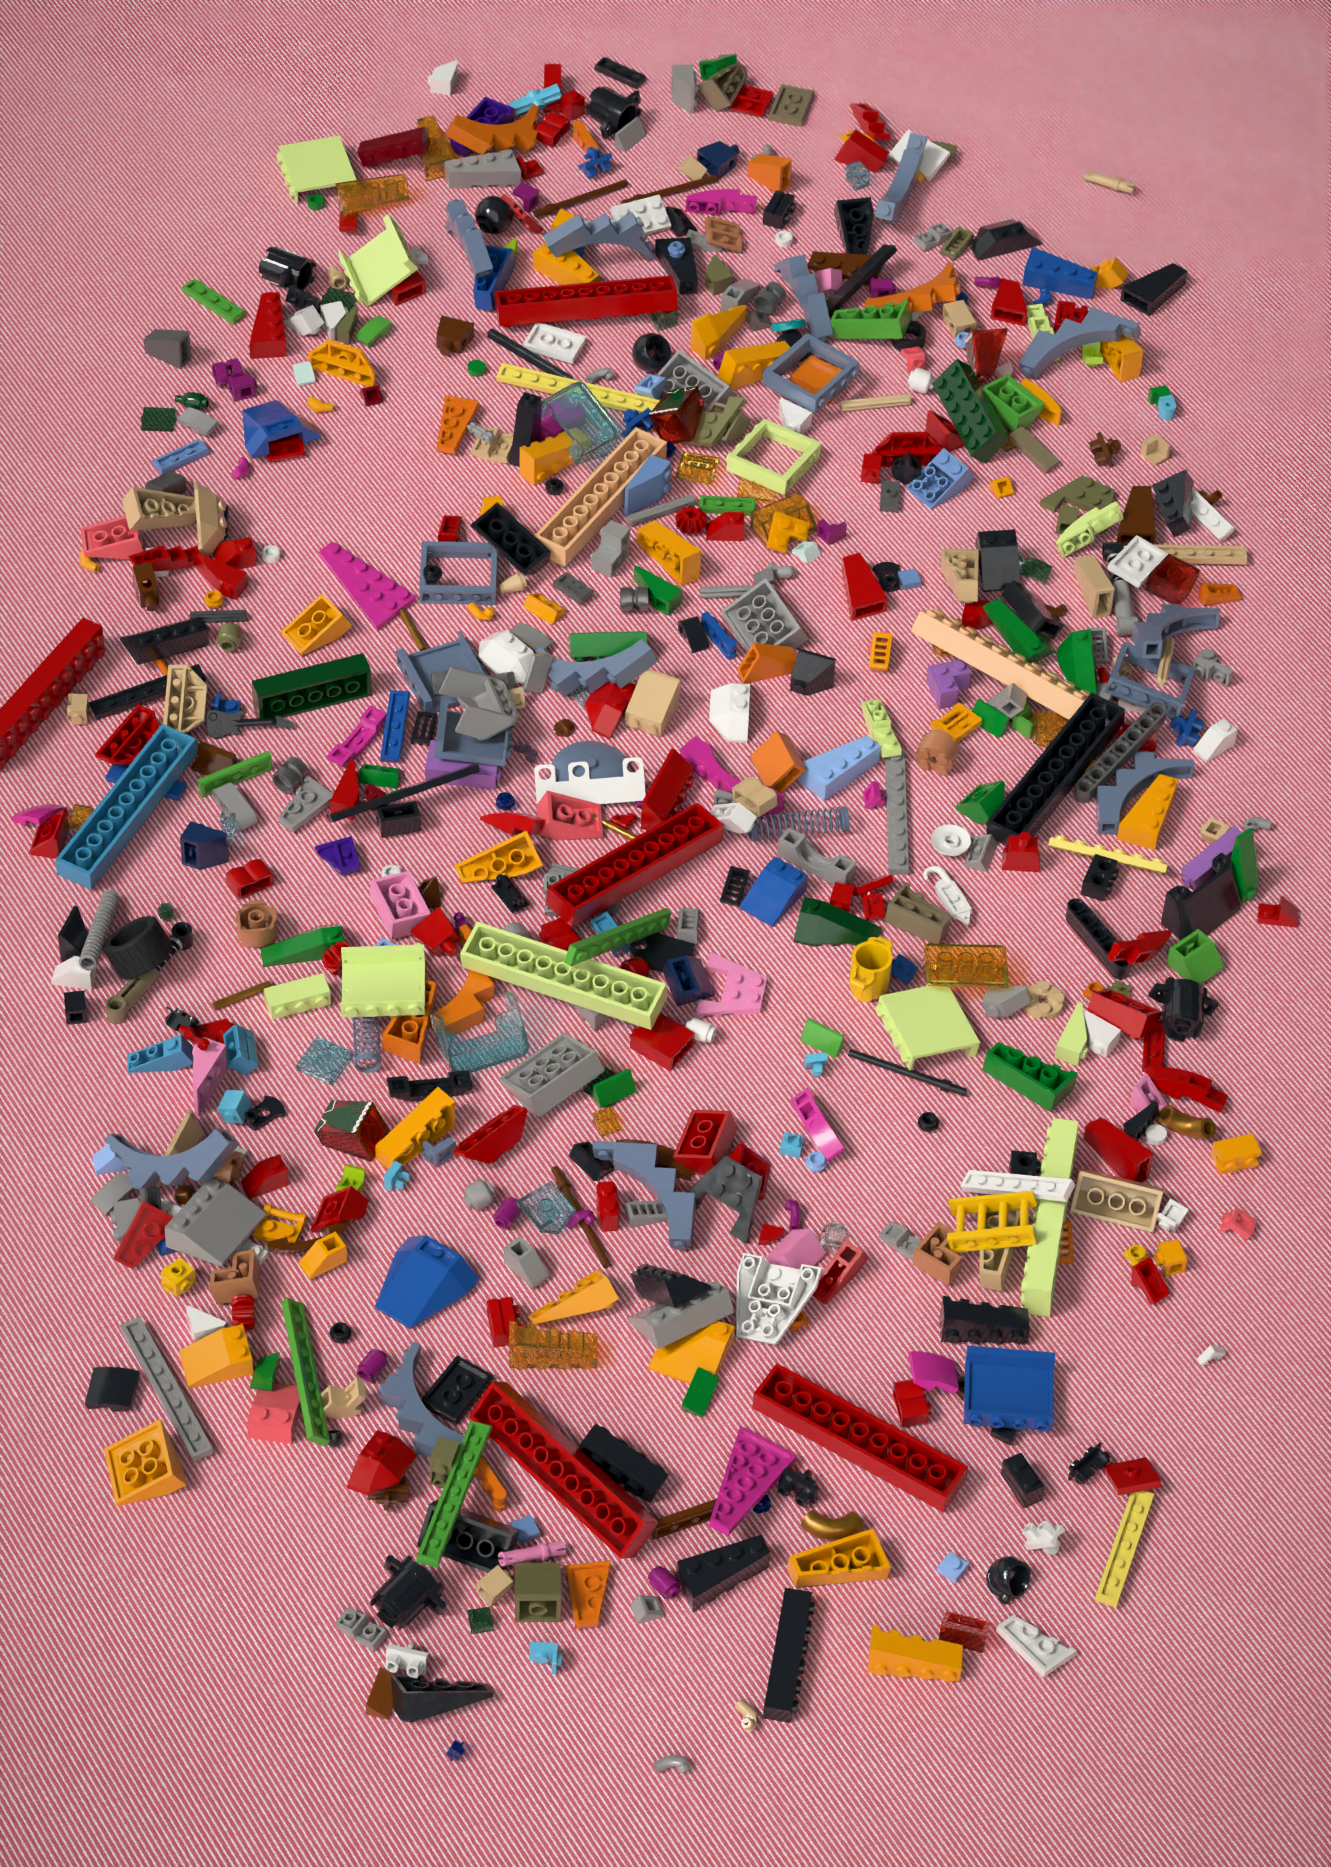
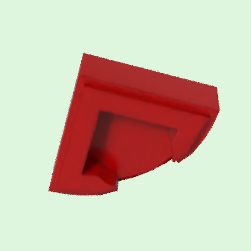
M627 813V815L618 816L617 814L610 818V822L628 830L636 822L637 815Z
M764 1224L758 1245H769L771 1242L780 1240L784 1235L785 1228Z

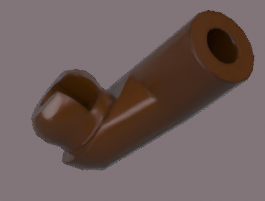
M1216 490L1211 495H1207L1204 491L1198 492L1211 506L1222 498V493L1219 490Z
M1045 604L1057 618L1067 612V607L1064 604L1056 608Z

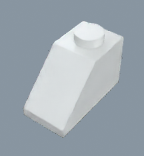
M454 60L434 68L432 75L428 77L431 93L451 95L458 77V61Z
M341 301L320 305V314L324 321L323 325L329 339L333 341L337 339V326L348 314L347 308L343 307Z
M311 305L293 313L283 323L302 336L307 334L312 336L320 331L319 327L324 324V321L315 307Z
M780 398L778 413L782 426L803 435L811 426L812 412Z
M1226 719L1220 720L1207 730L1194 747L1193 752L1206 763L1235 745L1237 729Z
M73 956L56 966L51 984L92 990L97 975L96 968L93 970L82 969L78 962L80 957Z
M1086 1010L1084 1012L1087 1046L1094 1053L1106 1058L1119 1043L1121 1030Z

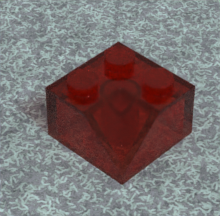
M1168 554L1149 573L1146 591L1170 604L1180 605L1190 594L1201 570Z

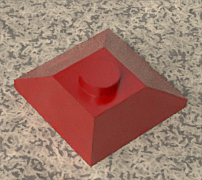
M251 537L220 542L213 551L215 560L237 569L256 566V552Z
M740 1143L730 1157L763 1177L758 1200H762L765 1198L771 1165L744 1143Z
M352 1186L324 1196L310 1231L314 1233L330 1225L346 1221L349 1223L363 1218L366 1214L369 1200Z

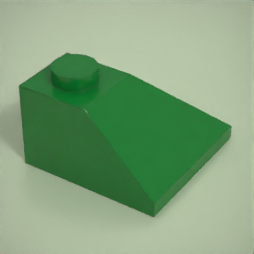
M1001 780L978 785L955 806V809L978 824L987 823L988 819L1004 801L1005 782Z

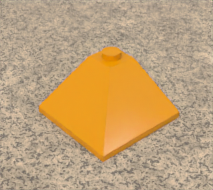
M717 1320L660 1349L657 1348L648 1365V1369L687 1384H691L698 1367L717 1376L734 1341L735 1326Z
M161 1419L104 1448L115 1504L117 1506L169 1495L187 1485L183 1466Z

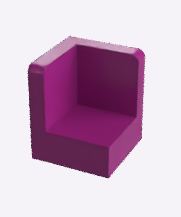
M521 182L513 190V195L523 199L524 211L529 213L539 204L538 189Z
M825 519L818 521L817 536L829 546L846 537L847 524L842 522L838 525H830Z

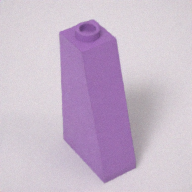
M430 741L425 766V780L471 764H478L480 770L478 773L446 784L496 789V784L501 781L502 770H498V766L434 758L436 741Z
M1233 826L1182 867L1181 880L1185 886L1195 890L1215 875V870L1212 868L1214 857L1222 852L1231 860L1235 837L1243 832L1236 826Z

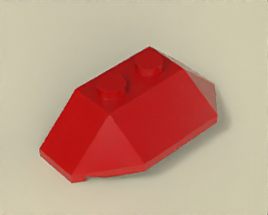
M890 432L872 450L871 454L882 455L881 467H892V462L908 452L921 461V466H927L943 447L928 432Z
M608 681L593 693L591 692L584 705L593 732L607 739L611 738L625 716V711L637 685L636 682L631 681L620 689L616 684L612 685Z
M138 704L95 753V757L112 765H130L159 729L155 711Z
M517 1105L511 1106L509 1110L489 1120L461 1141L452 1151L453 1154L488 1164L497 1161L499 1156L513 1149L514 1145L521 1140L528 1113L527 1108Z
M377 1430L359 1454L347 1488L368 1496L373 1494L374 1491L396 1485L413 1464L417 1455L398 1437Z

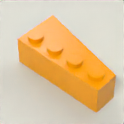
M545 242L533 252V269L561 285L599 282V274L573 250L555 257Z
M1123 334L1118 341L1100 342V352L1103 359L1120 382L1140 377L1144 350Z
M573 428L559 433L555 438L547 437L544 442H533L530 447L522 446L520 447L519 474L535 486L589 454L590 439L577 428Z
M656 520L637 529V543L681 586L700 577V549Z
M1159 774L1120 822L1117 840L1155 850L1176 796L1179 779Z
M437 1087L388 1135L375 1146L376 1159L387 1169L391 1167L394 1161L401 1163L403 1167L423 1152L422 1143L424 1141H428L432 1145L455 1128V1101Z
M872 1625L867 1673L897 1675L902 1678L908 1676L920 1677L924 1680L941 1679L946 1682L960 1681L963 1645L937 1639L928 1642L920 1635L913 1634L912 1637L900 1635L898 1630L891 1629L889 1633L880 1631V1626Z

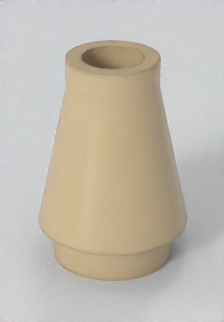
M331 266L328 269L330 285L335 289L344 288L347 277L337 266Z
M515 573L499 583L498 587L501 594L523 591L527 587V582L522 573Z

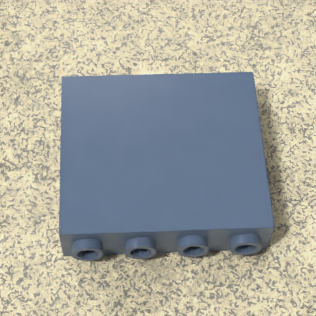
M461 631L458 632V640L413 654L407 655L404 648L396 650V664L423 712H439L441 700H449L448 709L460 706L457 698L446 695L434 696L431 683L432 672L447 671L453 666L485 675L483 665L477 661L476 652L471 650L468 638H464Z
M441 700L434 758L505 767L506 759H510L513 726L483 741L477 740L472 736L457 733L455 729L463 713L447 711L449 700Z

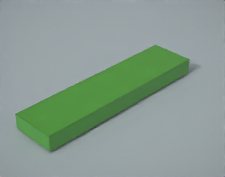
M195 278L182 287L183 293L233 325L246 316V311Z
M266 751L197 779L200 796L202 798L212 794L213 789L229 782L235 785L273 769L271 754L269 751Z

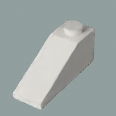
M740 803L714 805L710 811L714 817L724 824V829L738 834L751 831L757 818L756 815Z

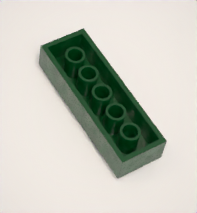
M956 359L932 385L970 456L985 464L1010 438L971 366Z
M364 653L251 681L253 709L257 718H275V716L285 718L372 696L371 668Z

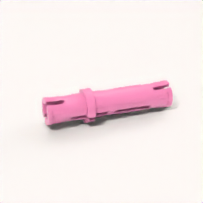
M563 1541L550 1544L538 1543L534 1547L499 1552L498 1557H503V1559H499V1563L503 1567L538 1559L545 1561L549 1557L565 1555L566 1550H561V1548H566Z

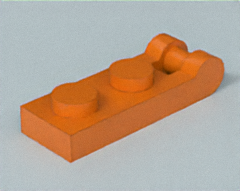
M580 120L574 121L573 139L578 140L579 146L584 149L585 154H587L588 147H593L595 150L599 149L584 123Z
M481 1456L474 1476L477 1475L481 1488L484 1492H488L493 1499L494 1510L498 1512L504 1511L506 1509V1491L483 1456Z

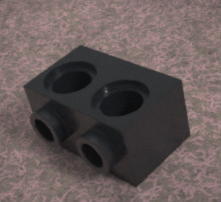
M1095 854L1083 880L1081 895L1104 902L1106 895H1110L1112 892V881H1116L1118 878V861Z
M1011 1150L1009 1174L1036 1176V1174L1040 1173V1161H1037V1152Z

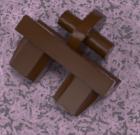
M1096 433L1097 439L1089 442L1092 454L1097 453L1094 455L1097 466L1107 463L1109 468L1114 466L1111 454L1117 455L1121 444L1118 440H1113L1112 438L1108 439V442L1105 443L1102 433Z
M403 1476L396 1485L374 1491L373 1494L368 1495V1500H375L376 1504H384V1511H389L390 1504L398 1505V1502L408 1503L409 1488L406 1483V1477Z

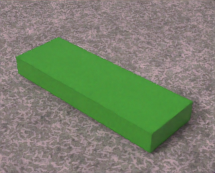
M700 495L699 508H702L703 512L710 514L744 512V516H755L756 498Z

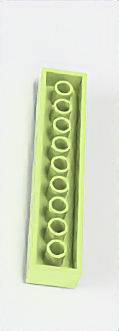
M476 922L460 953L463 968L652 1030L668 997L666 983L593 959L569 966L564 963L568 951L480 922Z
M1053 1118L1052 1126H1048L1047 1143H1045L1044 1155L1046 1156L1042 1159L1041 1177L1072 1179L1077 1151L1079 1121ZM1036 1199L1037 1207L1033 1213V1227L1037 1237V1245H1028V1259L1025 1262L1024 1268L1025 1277L1022 1280L1021 1305L1028 1309V1314L1050 1317L1068 1201Z

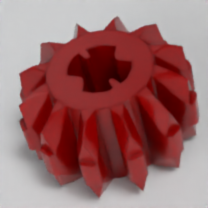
M686 505V508H680L675 516L676 528L681 533H687V536L689 534L696 536L697 533H702L707 525L706 512H703L702 508H695V505L693 507Z
M338 941L335 945L331 944V947L326 949V953L322 956L324 967L334 976L342 975L341 947H352L346 941Z
M239 1294L233 1296L232 1326L243 1324L244 1331L253 1330L255 1327L254 1298L252 1295Z

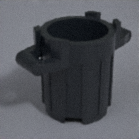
M597 87L589 96L592 98L589 106L586 105L587 114L592 119L603 124L600 126V131L604 139L617 133L634 118L639 117L642 112L638 108V105L641 103L639 91H634L628 97H624L608 87Z
M273 246L266 249L269 252L265 259L261 258L259 273L262 274L261 278L265 281L286 289L289 288V285H295L302 290H305L308 284L314 281L315 277L312 276L313 267H317V264L312 259Z
M1173 977L1165 979V984L1156 983L1148 993L1150 998L1163 1004L1162 1027L1167 1037L1174 1041L1184 1042L1186 1038L1194 1037L1196 1039L1199 1037L1204 1025V1015L1211 1016L1218 1007V1002L1207 996V988H1203L1198 982L1190 979L1174 980Z
M388 1555L384 1568L392 1576L370 1600V1605L373 1606L375 1604L379 1610L376 1616L390 1628L394 1625L399 1626L398 1630L400 1631L405 1626H408L426 1606L437 1615H442L446 1608V1602L440 1598L442 1596L441 1593L444 1591V1586L440 1582L437 1583L426 1568L412 1561L413 1558L411 1556H406L400 1562L394 1556Z

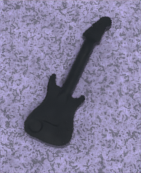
M210 710L206 715L207 732L212 738H218L228 733L241 735L242 733L238 731V727L276 726L290 729L294 727L292 721L279 716H275V718L240 719L243 714H246V711L227 714L222 711Z

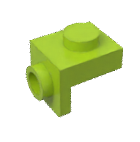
M1100 342L1082 345V360L1087 366L1095 367L1098 364H1103Z
M346 1164L343 1178L336 1186V1192L349 1186L361 1192L364 1187L366 1170Z

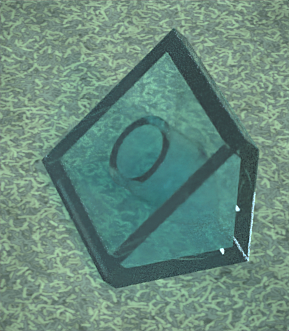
M552 1181L516 1201V1204L540 1233L559 1234L576 1212V1209Z

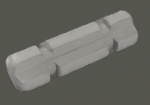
M474 422L467 425L468 432L489 444L495 441L494 434Z

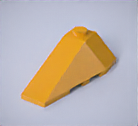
M747 306L732 307L726 312L720 310L714 315L708 313L692 321L690 349L704 360L718 353L746 321Z
M597 1269L574 1283L576 1288L563 1291L559 1294L558 1300L555 1303L554 1301L546 1303L530 1314L528 1319L533 1324H538L601 1309L606 1310L614 1306L615 1301L619 1298L607 1276Z

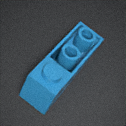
M180 1034L128 1054L127 1072L180 1070L193 1065L192 1051L194 1047Z

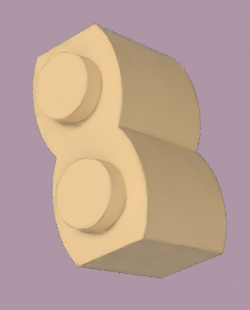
M752 776L732 787L733 799L757 817L762 816L777 806L776 792L767 786H763L759 779Z

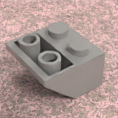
M693 64L672 65V103L690 114H694V106H697V96L694 95L698 93V83H695L697 82V72L693 71Z

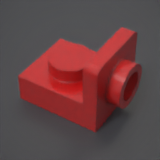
M517 157L521 177L524 181L543 175V169L536 159L524 162L521 157Z
M876 892L865 893L860 899V904L863 906L864 920L885 919L883 894H876Z

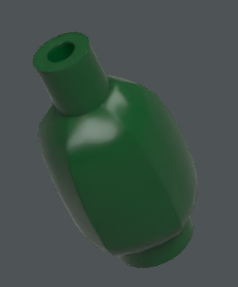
M187 392L183 396L176 395L175 402L182 403L186 408L203 410L208 408L209 398L205 397L202 393Z

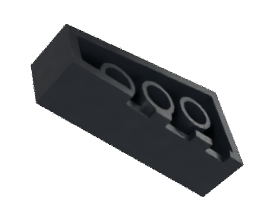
M759 1535L677 1561L676 1577L681 1583V1588L692 1613L698 1610L704 1603H710L715 1600L719 1594L732 1590L741 1581H747L769 1568L770 1551L763 1536Z

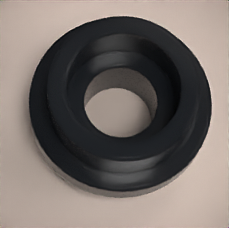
M549 479L545 483V489L548 494L553 496L559 495L564 488L563 482L559 479Z
M435 565L426 566L423 569L424 579L430 583L437 582L442 576L441 569Z
M925 1112L918 1118V1127L922 1131L933 1132L938 1128L939 1120L934 1113Z
M335 1323L330 1329V1338L335 1343H345L351 1338V1329L346 1323Z

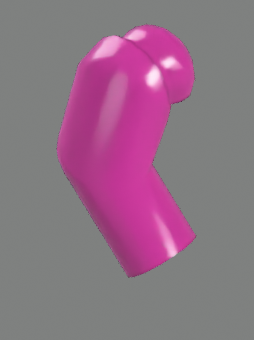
M246 457L239 458V466L232 470L231 474L234 479L243 478L249 474L250 469Z

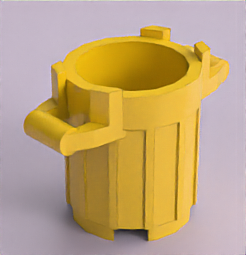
M881 936L877 938L870 937L868 941L858 944L853 949L849 986L854 997L858 1000L870 1003V1001L879 999L881 995H886L888 992L893 960V941Z

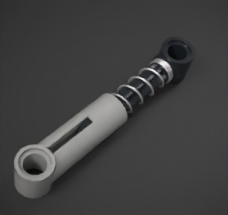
M1103 542V561H1107L1109 565L1124 549L1123 542ZM1109 571L1112 585L1115 589L1113 604L1116 615L1117 635H1132L1134 622H1138V618L1134 613L1129 583Z

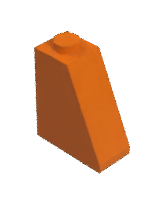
M759 154L748 162V176L770 190L783 192L790 187L792 159Z
M753 642L737 671L743 683H752L791 674L797 656L793 647Z

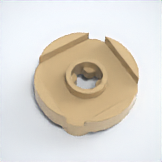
M1039 981L1038 984L1028 987L1032 999L1031 1003L1024 1007L1028 1015L1035 1019L1047 1017V1020L1060 1015L1065 997L1058 988L1050 985L1047 981ZM1041 999L1046 1000L1047 1003H1045V1002L1040 1003V1000H1041Z

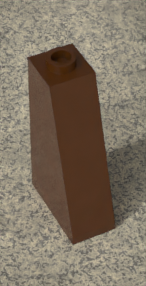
M1132 486L1123 513L1124 519L1121 520L1116 542H1123V546H1127L1136 535L1154 544L1156 532L1151 486Z

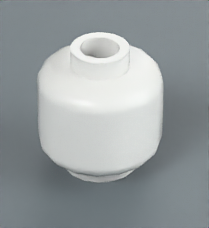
M916 368L914 371L911 370L907 384L910 385L911 390L925 394L928 389L932 390V383L935 379H932V372Z

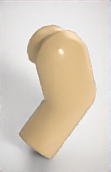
M741 1699L736 1703L735 1709L743 1715L741 1721L742 1728L750 1732L757 1726L758 1714Z

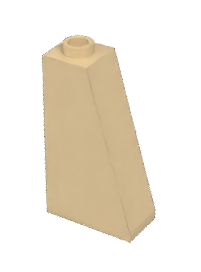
M1094 555L1075 557L1073 571L1092 619L1110 616L1115 590Z

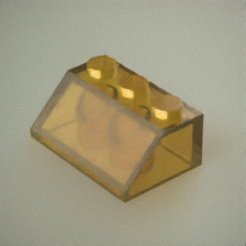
M799 492L751 511L750 528L766 547L775 512L810 523L808 535L817 531V525L809 503ZM789 537L788 543H790V542H792V541H794V540H796V539H793V538H790V537Z

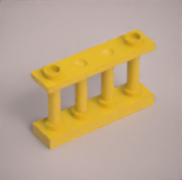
M1034 1191L948 1199L952 1215H957L956 1232L947 1233V1241L951 1251L957 1253L1037 1245L1033 1224L1029 1225V1208L1037 1207ZM1020 1209V1226L1007 1227L1008 1210ZM999 1211V1228L986 1229V1212ZM978 1213L977 1230L965 1231V1214Z

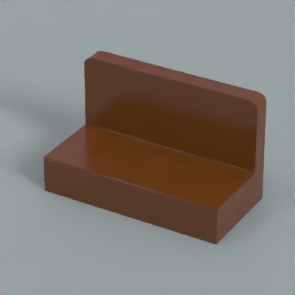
M201 741L198 745V758L191 768L193 771L207 776L237 764L236 754Z

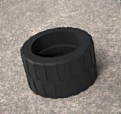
M144 916L125 924L114 932L103 946L104 953L122 979L136 978L153 970L169 956L173 949L172 942L154 916Z

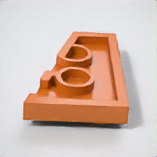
M611 1560L566 1565L565 1571L575 1629L598 1626Z

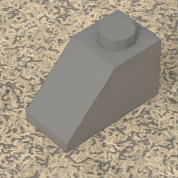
M988 985L982 1005L987 1017L1006 1018L1029 1005L1032 999L1027 986Z

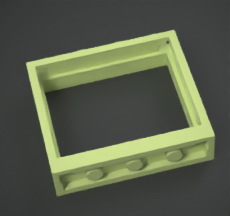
M763 419L759 424L755 425L752 432L748 433L741 443L737 444L733 452L727 455L726 471L786 495L820 458L822 443L767 419ZM763 436L803 453L784 475L743 459V457Z

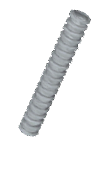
M106 890L102 894L78 961L80 967L84 970H93L98 963L120 900L119 894L114 890Z

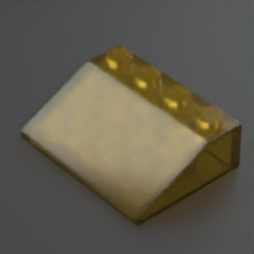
M924 943L922 963L926 986L1009 988L1006 945Z

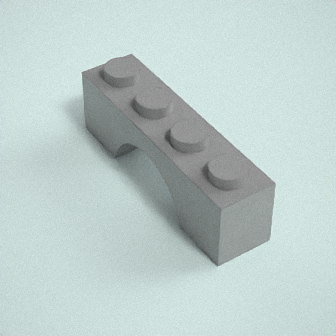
M788 828L778 839L777 856L833 885L835 882L850 885L855 879L857 862L841 854L835 858H827L820 855L810 846L805 835L791 828Z

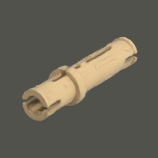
M1086 170V174H1084V181L1110 187L1117 192L1120 190L1133 195L1135 192L1133 190L1136 189L1135 183L1123 181L1119 177L1116 179Z

